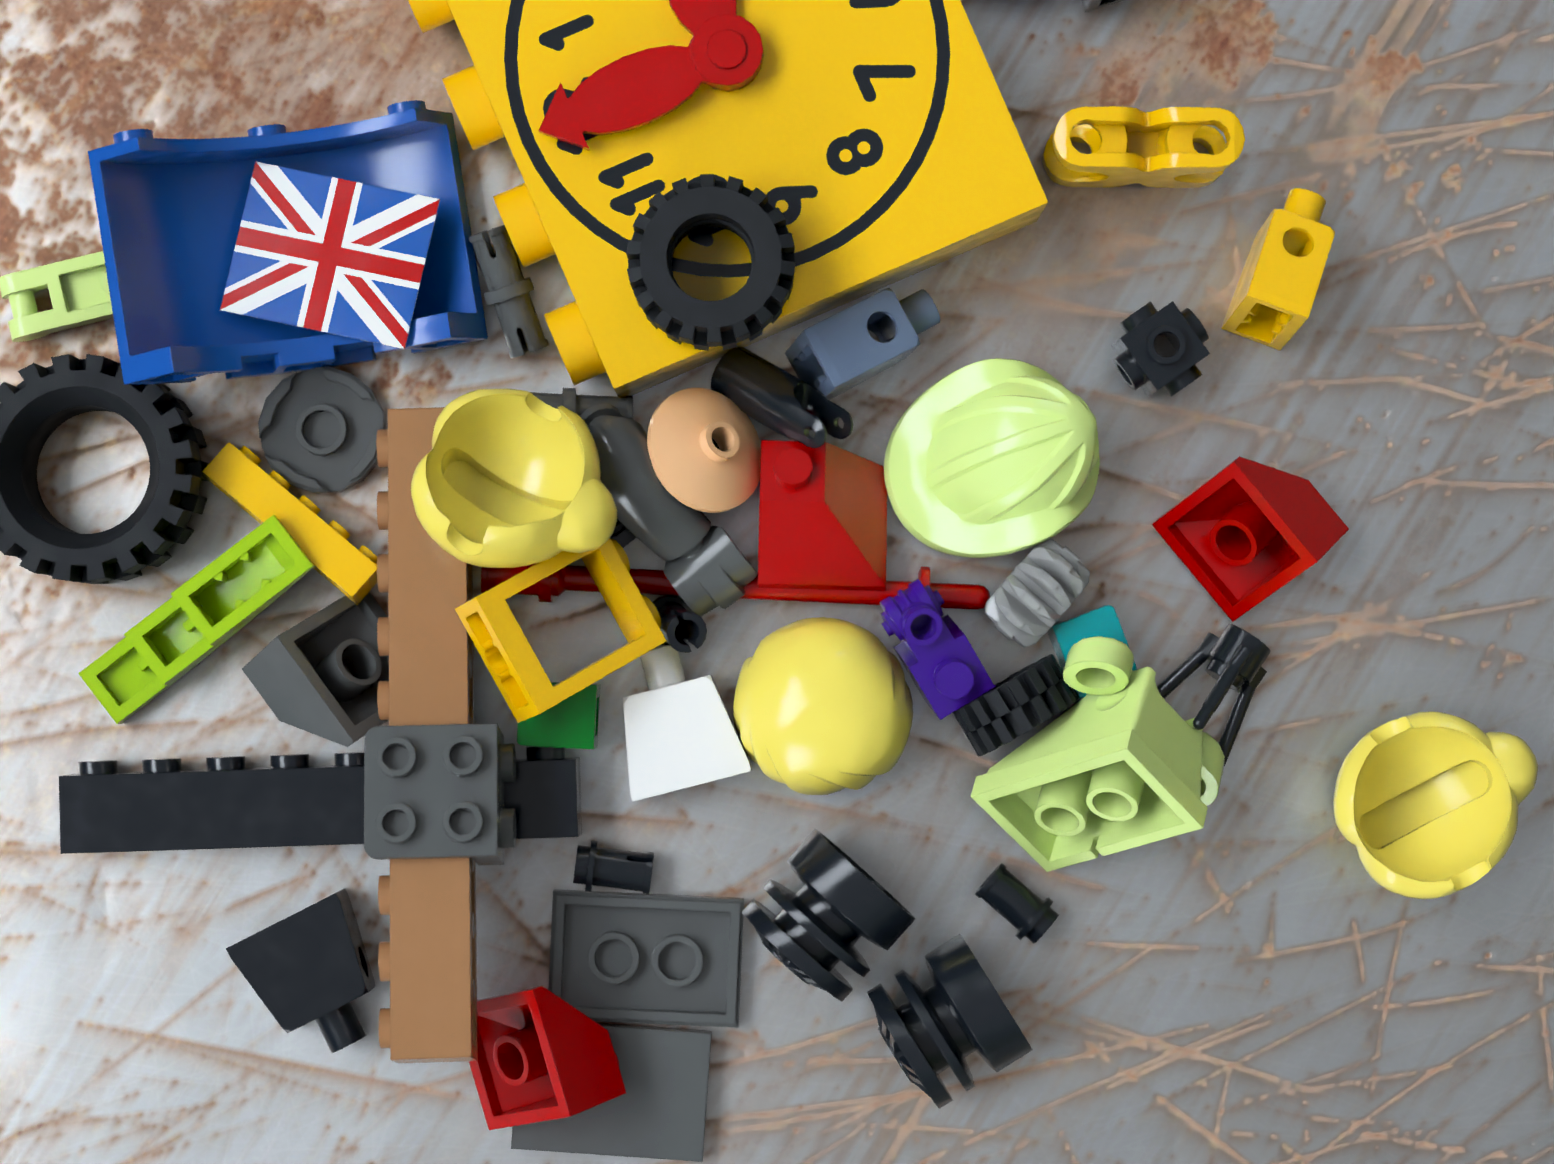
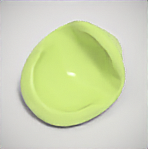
M1003 358L985 359L966 365L951 372L924 391L904 412L893 429L884 458V481L892 508L903 526L917 540L936 551L949 555L968 558L997 557L1016 553L1041 544L1056 536L1073 523L1088 507L1093 498L1100 466L1096 418L1080 396L1073 394L1052 375L1035 365L1020 360Z

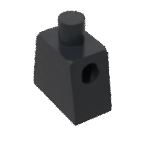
M345 888L226 948L232 961L282 1029L287 1033L315 1020L331 1053L339 1051L366 1036L350 1002L371 991L375 987V981L352 904Z

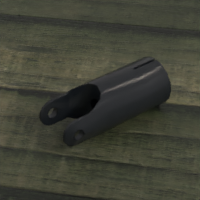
M735 347L729 350L715 367L711 378V390L725 395L746 415L780 435L794 438L808 447L818 448L824 444L827 434L837 439H845L853 431L852 417L844 408L831 402L823 393L808 383L744 347ZM839 418L843 420V428H840L838 425ZM809 430L815 431L814 438L810 436Z

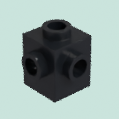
M1172 301L1157 311L1152 302H1149L1120 323L1126 334L1112 345V348L1118 355L1113 359V362L1123 379L1133 390L1136 391L1141 387L1145 395L1149 397L1164 387L1172 397L1203 375L1196 366V363L1210 354L1203 344L1209 339V336L1200 320L1189 308L1180 312ZM1165 334L1175 348L1176 352L1172 357H1162L1155 351L1154 340L1158 335Z

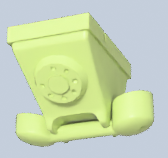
M1095 636L1083 638L1072 645L1063 670V679L1069 687L1087 695L989 768L986 774L976 776L970 797L1046 872L1098 858L1099 853L1102 856L1202 829L1206 819L1207 806L1212 804L1218 796L1225 757L1219 743L1208 733L1204 732L1203 729L1197 730L1194 728L1193 721L1195 718L1184 721L1164 700L1157 689L1155 682L1156 672L1153 668L1143 667L1133 671L1134 656L1127 644L1114 638Z

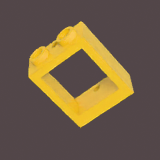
M609 538L606 543L593 551L583 553L561 551L556 556L531 566L455 608L517 723L543 713L666 642L660 630V615L651 600L639 592L629 573L630 563L627 554L616 540ZM582 558L628 643L552 686L505 600Z

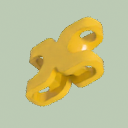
M1079 107L1071 109L1061 117L1054 132L1044 146L1042 160L1044 169L1050 179L1066 187L1110 188L1139 183L1146 187L1200 188L1215 182L1223 174L1224 170L1235 162L1243 150L1245 135L1236 115L1222 108L1170 107L1143 112L1132 107ZM1206 125L1216 126L1224 133L1227 143H1225L1223 136L1215 128ZM1071 142L1088 144L1091 154L1080 153L1072 146ZM1193 142L1203 145L1209 154L1198 153L1194 149Z

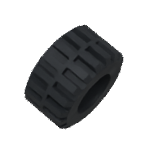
M700 174L701 181L687 183L686 178L672 183L673 189L665 195H662L659 191L649 200L650 207L644 215L639 213L633 224L634 234L632 240H628L626 253L628 258L627 272L639 307L642 308L647 319L656 329L660 328L667 334L669 339L679 344L686 342L694 345V349L709 351V347L723 346V350L737 347L738 342L748 338L751 342L762 335V330L770 322L774 324L781 315L782 308L786 300H789L793 287L795 246L792 233H789L786 227L784 215L778 207L775 209L768 202V196L756 187L752 191L743 186V180L729 176L728 181L715 180V174ZM706 227L724 228L737 234L746 243L752 261L750 275L745 285L734 295L717 301H704L689 296L679 287L672 271V258L677 245L688 234Z

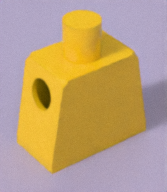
M1291 189L1284 208L1274 209L1254 238L1221 329L1281 350L1308 319L1335 236V231L1330 226L1319 223L1326 204V200L1321 195L1306 189Z

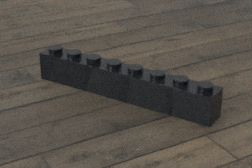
M526 747L527 759H516L515 783H504V808H515L516 839L579 837L582 834L580 757L565 758V748ZM364 752L334 753L335 765L309 766V754L271 755V767L246 768L245 756L207 757L206 770H182L181 758L142 760L143 772H118L117 760L78 762V774L59 776L61 854L364 844Z

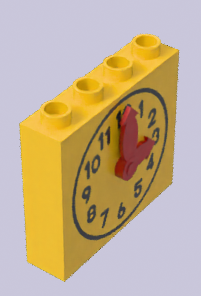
M408 0L423 33L455 20L474 63L473 66L442 78L473 150L503 137L508 142L525 183L497 194L493 198L524 268L555 254L558 258L576 301L544 314V317L574 385L607 372L619 398L632 396L721 358L731 350H723V346L709 347V351L694 349L692 344L686 342L679 344L669 339L664 331L660 328L656 329L647 319L646 314L638 305L629 281L626 253L628 240H632L634 234L633 224L639 213L643 215L650 207L649 200L659 191L662 195H665L673 189L672 183L686 178L687 183L701 181L700 174H715V180L728 181L729 176L743 180V186L752 191L757 187L768 196V202L774 209L777 207L780 209L786 219V227L789 233H792L795 246V272L789 300H786L782 313L774 324L770 322L762 330V335L751 342L749 338L738 342L737 347L749 346L1035 223L1048 204V200L961 0ZM706 227L688 234L677 245L672 258V271L677 284L686 294L699 300L717 301L734 295L745 285L750 275L752 261L746 243L737 234L724 228Z

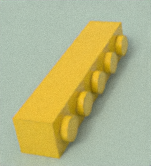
M228 442L202 471L207 479L258 523L262 524L275 515L315 566L313 569L358 605L378 583V557L366 546L362 545L357 549L347 541L351 535L336 521L332 520L327 524L317 516L321 510L306 496L302 495L298 500L287 491L291 485L280 474L273 470L268 475L258 466L261 462L260 458L250 449L243 445L238 450Z

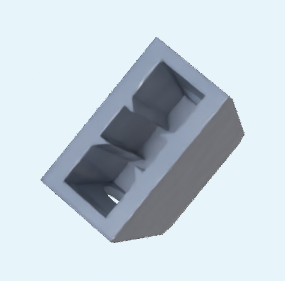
M887 288L803 330L786 350L785 355L800 380L808 383L831 400L907 358L920 345L918 334L939 324L940 315L933 299L924 289L898 301L895 293L890 288ZM868 330L878 337L879 342L870 336Z

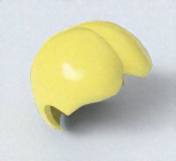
M478 389L456 398L445 406L434 425L432 450L418 463L411 482V497L415 512L428 535L443 550L458 560L478 567L516 568L546 561L561 551L574 553L593 551L608 541L614 532L617 522V508L612 494L600 480L599 454L587 424L577 413L568 408L560 406L556 409L544 403L532 393L524 390Z
M1428 711L1410 714L1388 721L1368 732L1345 757L1338 772L1334 791L1333 807L1335 822L1342 835L1357 847L1359 858L1369 875L1388 891L1414 899H1435L1448 896L1463 890L1481 879L1505 856L1517 831L1518 806L1534 789L1538 773L1537 760L1527 743L1518 736L1505 732L1485 733L1474 723L1443 712Z

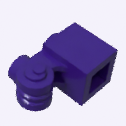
M916 579L908 584L906 590L900 589L897 591L896 596H888L880 601L884 611L880 613L884 621L881 624L889 637L895 634L900 641L904 640L893 648L923 699L939 720L994 688L995 685L962 630L948 614L942 617L944 614L940 606L944 604V601L937 590L933 592L929 585L924 587L921 581Z

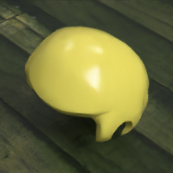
M818 617L797 620L779 628L762 639L754 655L745 659L742 665L733 702V721L740 734L743 748L750 759L758 764L762 772L770 779L784 783L793 791L805 795H828L845 788L858 790L868 785L876 775L889 772L896 765L904 751L913 720V700L898 658L890 651H887L879 638L865 628L836 618Z

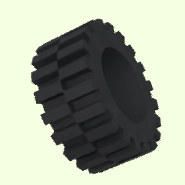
M67 354L51 357L52 366L45 368L33 363L19 370L18 372L24 381L17 386L6 382L0 385V551L4 555L18 557L22 560L19 566L33 573L52 576V579L89 584H109L110 580L116 579L127 581L142 576L141 569L147 566L159 567L169 560L172 556L167 550L174 543L185 544L194 532L187 524L193 512L203 514L207 498L199 496L201 481H209L202 472L209 463L201 461L199 451L200 448L207 447L202 430L193 427L188 419L193 416V413L185 402L175 398L169 392L171 389L165 384L124 385L121 363L104 356L86 354V359H78ZM92 411L115 412L135 427L145 443L150 462L148 487L137 509L125 521L103 532L80 534L62 525L46 508L37 482L39 456L49 436L68 419Z

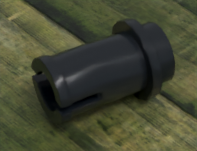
M665 595L658 597L652 602L660 615V630L666 639V642L661 645H669L683 653L692 652L689 644H687L689 642L697 649L702 646L707 634L706 623L701 616L689 608L682 598Z
M591 840V847L578 845L573 883L586 885L585 891L591 892L593 885L643 891V893L649 894L654 859L653 852L640 853L598 848V841Z
M1002 863L989 875L975 893L978 898H982L1018 929L1015 936L1019 940L1026 936L1032 943H1036L1059 916L1050 907L1053 901L1049 897L1044 901L1041 900L1011 874Z

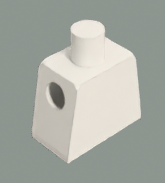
M671 646L651 650L640 656L649 691L623 697L629 785L632 802L752 771L748 755L743 748L740 737L712 675L686 681L679 652Z

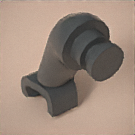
M600 403L586 409L580 417L589 427L595 441L600 460V480L612 494L617 508V520L657 556L666 561L663 572L689 608L697 615L703 616L718 606L726 609L744 596V587L757 577V571L722 527L711 526V521L703 512L682 504L664 488L653 469L648 452L647 434L642 425L632 418L622 417L618 408L612 404Z

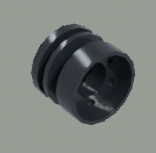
M814 829L787 860L791 869L804 885L797 893H794L782 884L770 879L764 885V889L783 909L775 915L760 902L752 899L742 910V913L756 929L763 945L791 972L808 985L811 984L827 991L833 997L843 1002L853 988L834 966L841 960L857 974L865 977L870 968L862 955L854 947L858 939L862 936L876 946L888 951L913 923L915 917L846 853L821 832Z
M958 934L925 955L926 964L934 982V985L923 991L904 970L895 974L898 983L908 998V1001L899 1007L895 1005L881 983L867 991L874 1005L879 1025L878 1030L910 1082L917 1085L931 1097L939 1109L953 1100L939 1076L947 1068L951 1067L964 1089L968 1091L975 1087L973 1076L965 1059L971 1053L976 1051L993 1070L998 1072L1033 1050L961 934Z

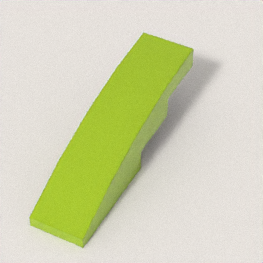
M273 515L171 593L172 597L128 630L124 634L126 637L78 674L116 724H122L224 644L315 566L279 519Z

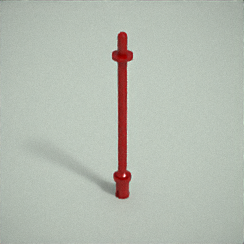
M535 564L516 568L481 567V593L488 591ZM566 566L515 595H537L539 602H553V597H559L564 591H600L586 566ZM921 566L918 572V579L924 587L929 585L933 592L937 590L944 601V604L940 606L941 608L984 609L987 600L990 598L989 590L985 586L931 583L930 567ZM630 569L629 573L641 594L680 596L665 576L664 570ZM757 575L753 581L744 587L745 595L740 599L880 605V601L886 597L896 596L898 590H906L911 582L886 580V591L758 588Z

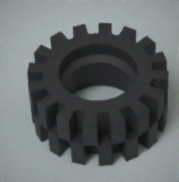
M1050 654L995 684L994 688L954 711L953 714L979 757L996 750L1003 744L1005 745L1037 725L1046 722L1052 716L1075 703L1079 698L1073 688L1069 687L1064 681L1061 667L1054 655Z

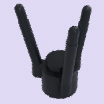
M1228 624L1220 637L1208 632L1198 649L1157 686L1159 693L1165 699L1207 659L1211 661L1205 671L1216 679L1217 682L1193 721V726L1197 730H1201L1206 726L1229 689L1238 691L1240 688L1219 741L1225 756L1224 766L1255 689L1267 673L1261 666L1271 652L1258 638L1233 624Z

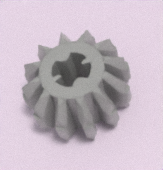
M1051 538L1034 546L987 600L984 614L1007 639H1013L1022 647L1035 645L1087 586L1090 571L1068 547H1062Z

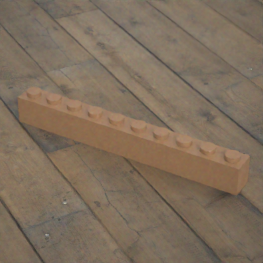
M444 407L388 409V429L377 430L379 468H388V491H379L377 493L379 530H388V554H378L377 558L378 589L380 593L388 592V617L378 618L377 643L379 655L389 656V681L378 682L377 703L379 719L389 720V726L474 724V646L472 639L455 611V608L473 599V565L458 560L443 550L428 535L416 515L411 497V482L414 471L421 459L432 450L434 425ZM473 858L390 859V875L379 876L378 882L380 915H390V941L380 942L378 952L380 981H390V1008H380L379 1011L380 1048H390V1060L396 1063L478 1061L476 862Z

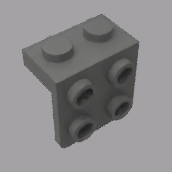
M498 724L375 726L370 728L365 735L364 751L365 852L371 858L377 860L473 858L478 865H504V848H515L516 846L515 808H504V783H515L516 780L515 744H504V735Z

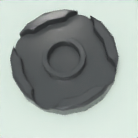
M329 366L316 367L301 371L300 373L296 372L282 379L268 395L258 421L259 438L265 453L264 456L271 469L280 474L290 485L316 494L342 492L364 481L378 464L377 430L386 429V416L374 391L355 375Z

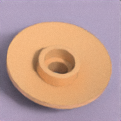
M687 388L670 395L656 408L650 419L647 431L648 452L657 478L675 499L697 511L721 513L739 506L753 494L760 481L761 443L749 417L731 399L710 389ZM712 438H713V439L716 441V443L718 444L719 449H717V448L715 447V445L713 444Z

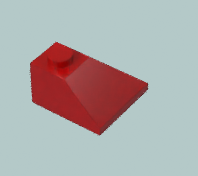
M761 440L758 588L886 591L887 490L884 481V466L828 442H824L818 448H811L799 441Z
M1240 456L1152 524L1232 622L1317 563L1349 530L1309 480Z
M539 986L477 1000L478 1061H469L489 1130L571 1117L626 1094L619 1069V1060L614 1052L608 1030L545 987Z

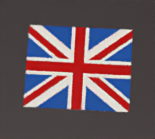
M255 161L220 310L405 349L440 199Z

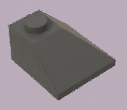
M370 592L358 605L345 595L278 635L246 664L242 670L279 721L348 747L364 737L370 728L381 726L388 721L379 719L377 703L378 682L389 681V656L379 655L377 623L379 617L388 616Z

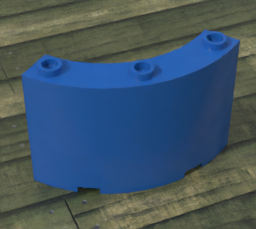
M404 101L389 105L387 107L388 115L295 132H286L285 125H264L249 129L247 131L248 137L161 139L153 138V131L149 129L127 130L113 135L114 144L88 151L124 385L186 383L195 381L196 377L212 373H225L226 379L300 372L316 367H337L376 361V354L402 350V348L220 310L255 161L440 199L405 349H411V353L416 354L488 339L473 245L468 238L472 234L453 114L427 110L424 101Z

